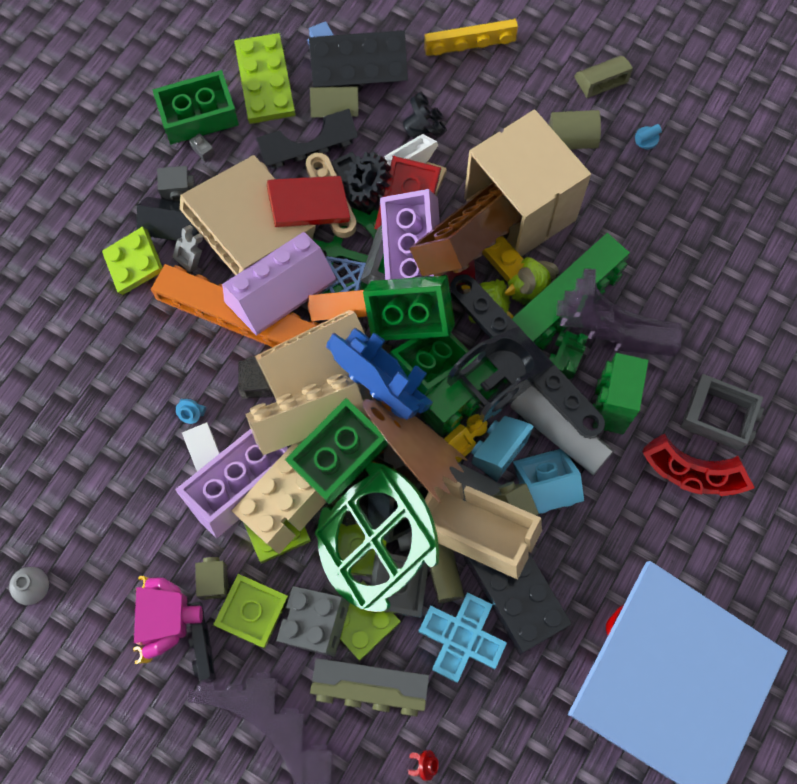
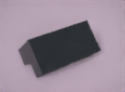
M146 197L137 204V230L141 227L146 228L150 237L177 241V239L182 237V229L188 225L193 227V236L199 234L198 230L180 210V201Z

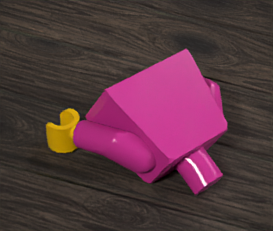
M142 575L139 576V580H143V586L136 587L134 643L142 647L133 648L134 652H140V658L138 661H135V664L149 663L154 657L162 655L177 645L179 638L186 637L188 623H202V606H187V596L181 593L177 585L163 577L148 578Z

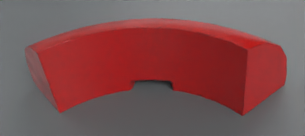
M665 433L649 442L643 448L642 452L654 470L664 479H668L686 491L700 495L704 493L728 496L755 488L739 456L721 461L696 459L674 446Z

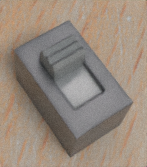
M198 134L189 141L191 148L204 162L215 155L213 147L201 134Z

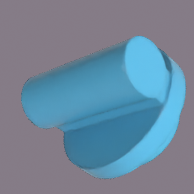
M656 124L652 127L638 129L635 135L636 144L643 149L654 148L658 144L659 134L662 132L660 125Z
M180 399L176 405L177 416L188 424L196 423L206 412V406L197 404L191 399Z

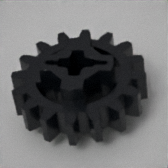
M365 152L363 158L356 156V163L350 162L349 166L351 169L344 171L347 178L343 179L342 183L346 185L344 187L346 198L358 206H361V204L368 206L370 200L376 203L377 196L384 195L383 188L390 186L386 183L388 179L392 178V175L388 173L391 169V166L387 164L388 161L375 152H372L371 155Z

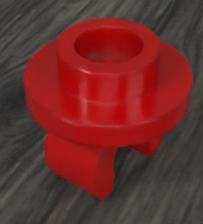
M425 750L422 754H409V758L418 760L419 767L417 770H408V774L420 776L424 781H431L439 768L438 759L433 751Z

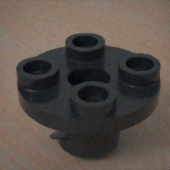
M422 92L414 95L410 99L414 113L403 121L406 133L413 139L430 132L440 138L447 131L441 121L444 119L442 113L437 107L432 108L429 105L427 97Z

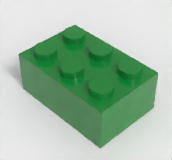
M222 70L152 89L170 145L192 139L198 134L203 136L239 125Z
M447 275L371 281L363 291L371 336L373 333H376L384 340L449 337L455 325Z
M450 333L449 337L410 339L392 350L389 354L399 362L407 377L415 366H418L427 373L417 390L427 396L448 377L454 365L469 350Z
M615 353L612 361H607L605 370H602L600 379L597 380L594 392L597 398L596 402L593 403V406L604 418V431L623 435L639 413L649 360ZM594 420L592 427L597 429L596 420Z
M345 398L287 456L285 461L330 505L389 443L378 428Z

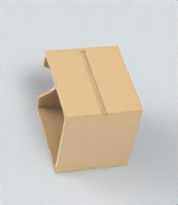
M534 109L504 128L502 133L499 131L469 150L464 199L469 201L487 185L494 182L522 215V221L509 228L510 231L507 238L510 245L522 257L577 220L591 173Z

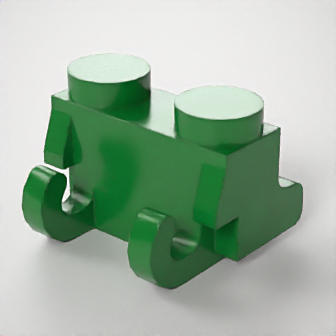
M560 331L555 342V346L559 347L556 355L551 353L549 359L568 379H572L586 349L584 345L587 342L588 336L582 333L576 335L569 331Z

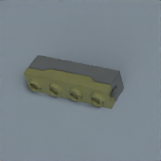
M316 658L310 694L317 696L316 701L333 704L334 698L345 700V706L361 708L362 703L373 704L372 710L389 712L390 707L400 708L403 715L418 717V711H425L429 675Z

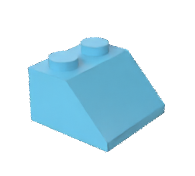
M504 416L500 422L495 420L487 431L489 434L488 438L484 442L480 440L471 452L474 455L472 464L497 482L528 442L534 426L508 416Z
M561 449L513 461L519 484H527L539 513H546L552 509L568 507L584 501L581 473L570 457Z

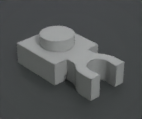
M191 225L182 229V237L177 239L173 258L189 272L197 269L202 252L197 246L203 240V235L200 233L195 236L192 235L193 227Z

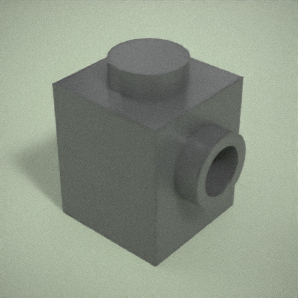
M187 166L157 168L158 192L161 199L180 201L181 194L196 187L194 175L189 174Z

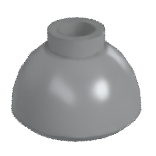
M24 567L18 570L12 576L9 584L11 596L22 605L38 603L45 597L49 588V580L46 573L37 567Z

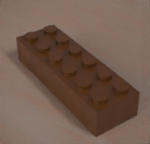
M491 182L409 249L422 276L432 274L434 276H441L452 270L454 273H458L467 269L470 261L483 255L482 251L485 248L496 244V239L507 234L512 225L521 222L522 215L498 186Z

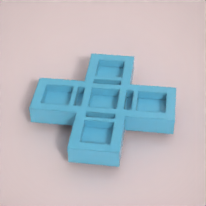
M467 592L456 618L430 605L418 632L443 644L432 671L458 683L469 657L494 670L496 669L507 642L482 631V627L493 604Z

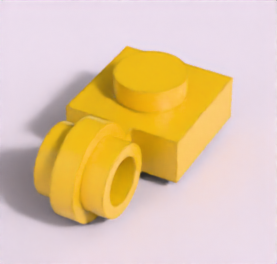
M479 414L469 417L466 427L460 424L444 438L448 444L453 446L464 457L476 445L473 438L485 434L488 429V422H482L479 419ZM455 457L458 463L462 460L460 457Z

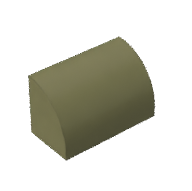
M618 56L579 71L574 77L586 98L628 83L633 67L625 57Z
M358 85L311 86V117H324L346 109H350L352 117H358Z
M600 110L551 113L549 126L569 149L599 148L601 136Z
M439 544V563L433 567L429 566L437 602L442 604L464 599L465 595L454 551Z

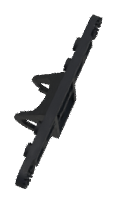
M466 274L456 276L451 282V296L464 308V311L490 339L476 345L454 365L448 374L447 383L451 387L459 380L483 407L479 419L485 422L488 418H493L530 386L534 385L564 419L580 433L579 435L589 439L599 436L605 426L604 418L599 411L473 277ZM465 283L470 286L471 291L462 294L457 291L456 286ZM478 355L474 361H472L467 367L462 369L473 357ZM487 360L494 365L497 371L482 382L480 386L488 392L504 379L511 384L497 395L494 400L489 402L466 378ZM587 417L594 418L597 423V429L593 431L587 430L583 426V420Z

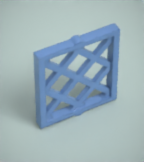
M326 256V260L338 280L319 294L327 290L334 293L335 291L332 287L339 283L344 288L340 292L349 291L353 288L359 290L362 282L360 279L366 263ZM337 262L342 263V265L334 268L331 263ZM348 266H359V268L351 272ZM345 268L348 274L340 278L337 272ZM360 272L357 280L354 275ZM351 277L354 284L346 287L343 281Z

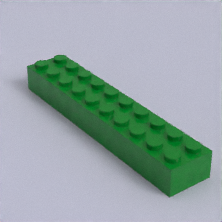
M606 233L517 313L512 320L539 349L545 350L553 341L552 337L557 332H564L571 323L569 321L575 316L577 318L581 317L588 309L587 305L592 300L597 302L605 294L606 291L604 289L608 285L614 286L623 276L621 273L628 266L626 261L630 252L609 233ZM476 355L475 357H473L462 369H464V368L467 367L472 361H474L475 358H476L478 355ZM489 360L466 377L487 401L496 395L498 386L503 382L505 384L509 383L504 379L488 392L480 386L482 382L497 371ZM448 377L426 396L433 403L427 411L420 415L442 438L459 426L462 419L466 416L468 418L471 417L480 408V403L459 380L450 387L447 383Z

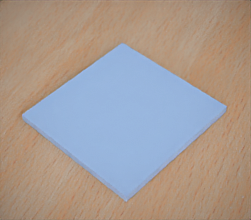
M647 561L568 715L677 784H727L786 656L787 650L653 562Z

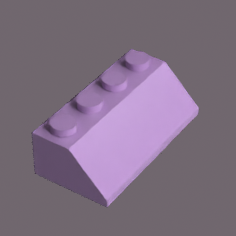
M429 189L381 197L385 280L426 277L421 275L409 248L440 224L438 197Z
M303 232L223 283L224 302L257 336L309 300L308 295L319 294L334 284L336 277L321 248Z
M250 429L175 490L199 522L217 539L239 520L231 510L288 450V447L286 446L263 456Z

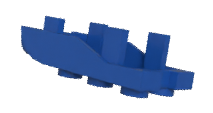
M354 328L349 337L344 340L336 333H332L326 348L331 351L335 361L349 373L351 380L364 385L370 390L372 397L379 401H384L390 406L391 411L397 417L408 420L414 417L417 412L421 414L429 409L433 401L417 390L427 373L418 366H415L407 377L399 362L381 348L385 340L378 334L373 333L369 338L360 330Z

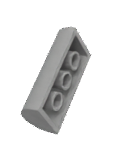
M534 385L519 395L511 404V409L593 476L615 452L613 448L598 436L589 439L579 435L580 433L564 419Z

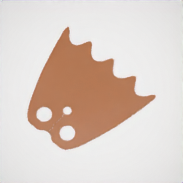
M374 397L373 400L365 399L362 405L372 422L432 496L441 503L435 492V487L450 494L443 481V477H447L457 483V480L450 471V467H454L464 473L455 457L468 460L416 416L408 420L402 419L386 409L381 401ZM372 407L382 413L384 421L378 419L372 413ZM394 420L400 424L401 428L395 425Z

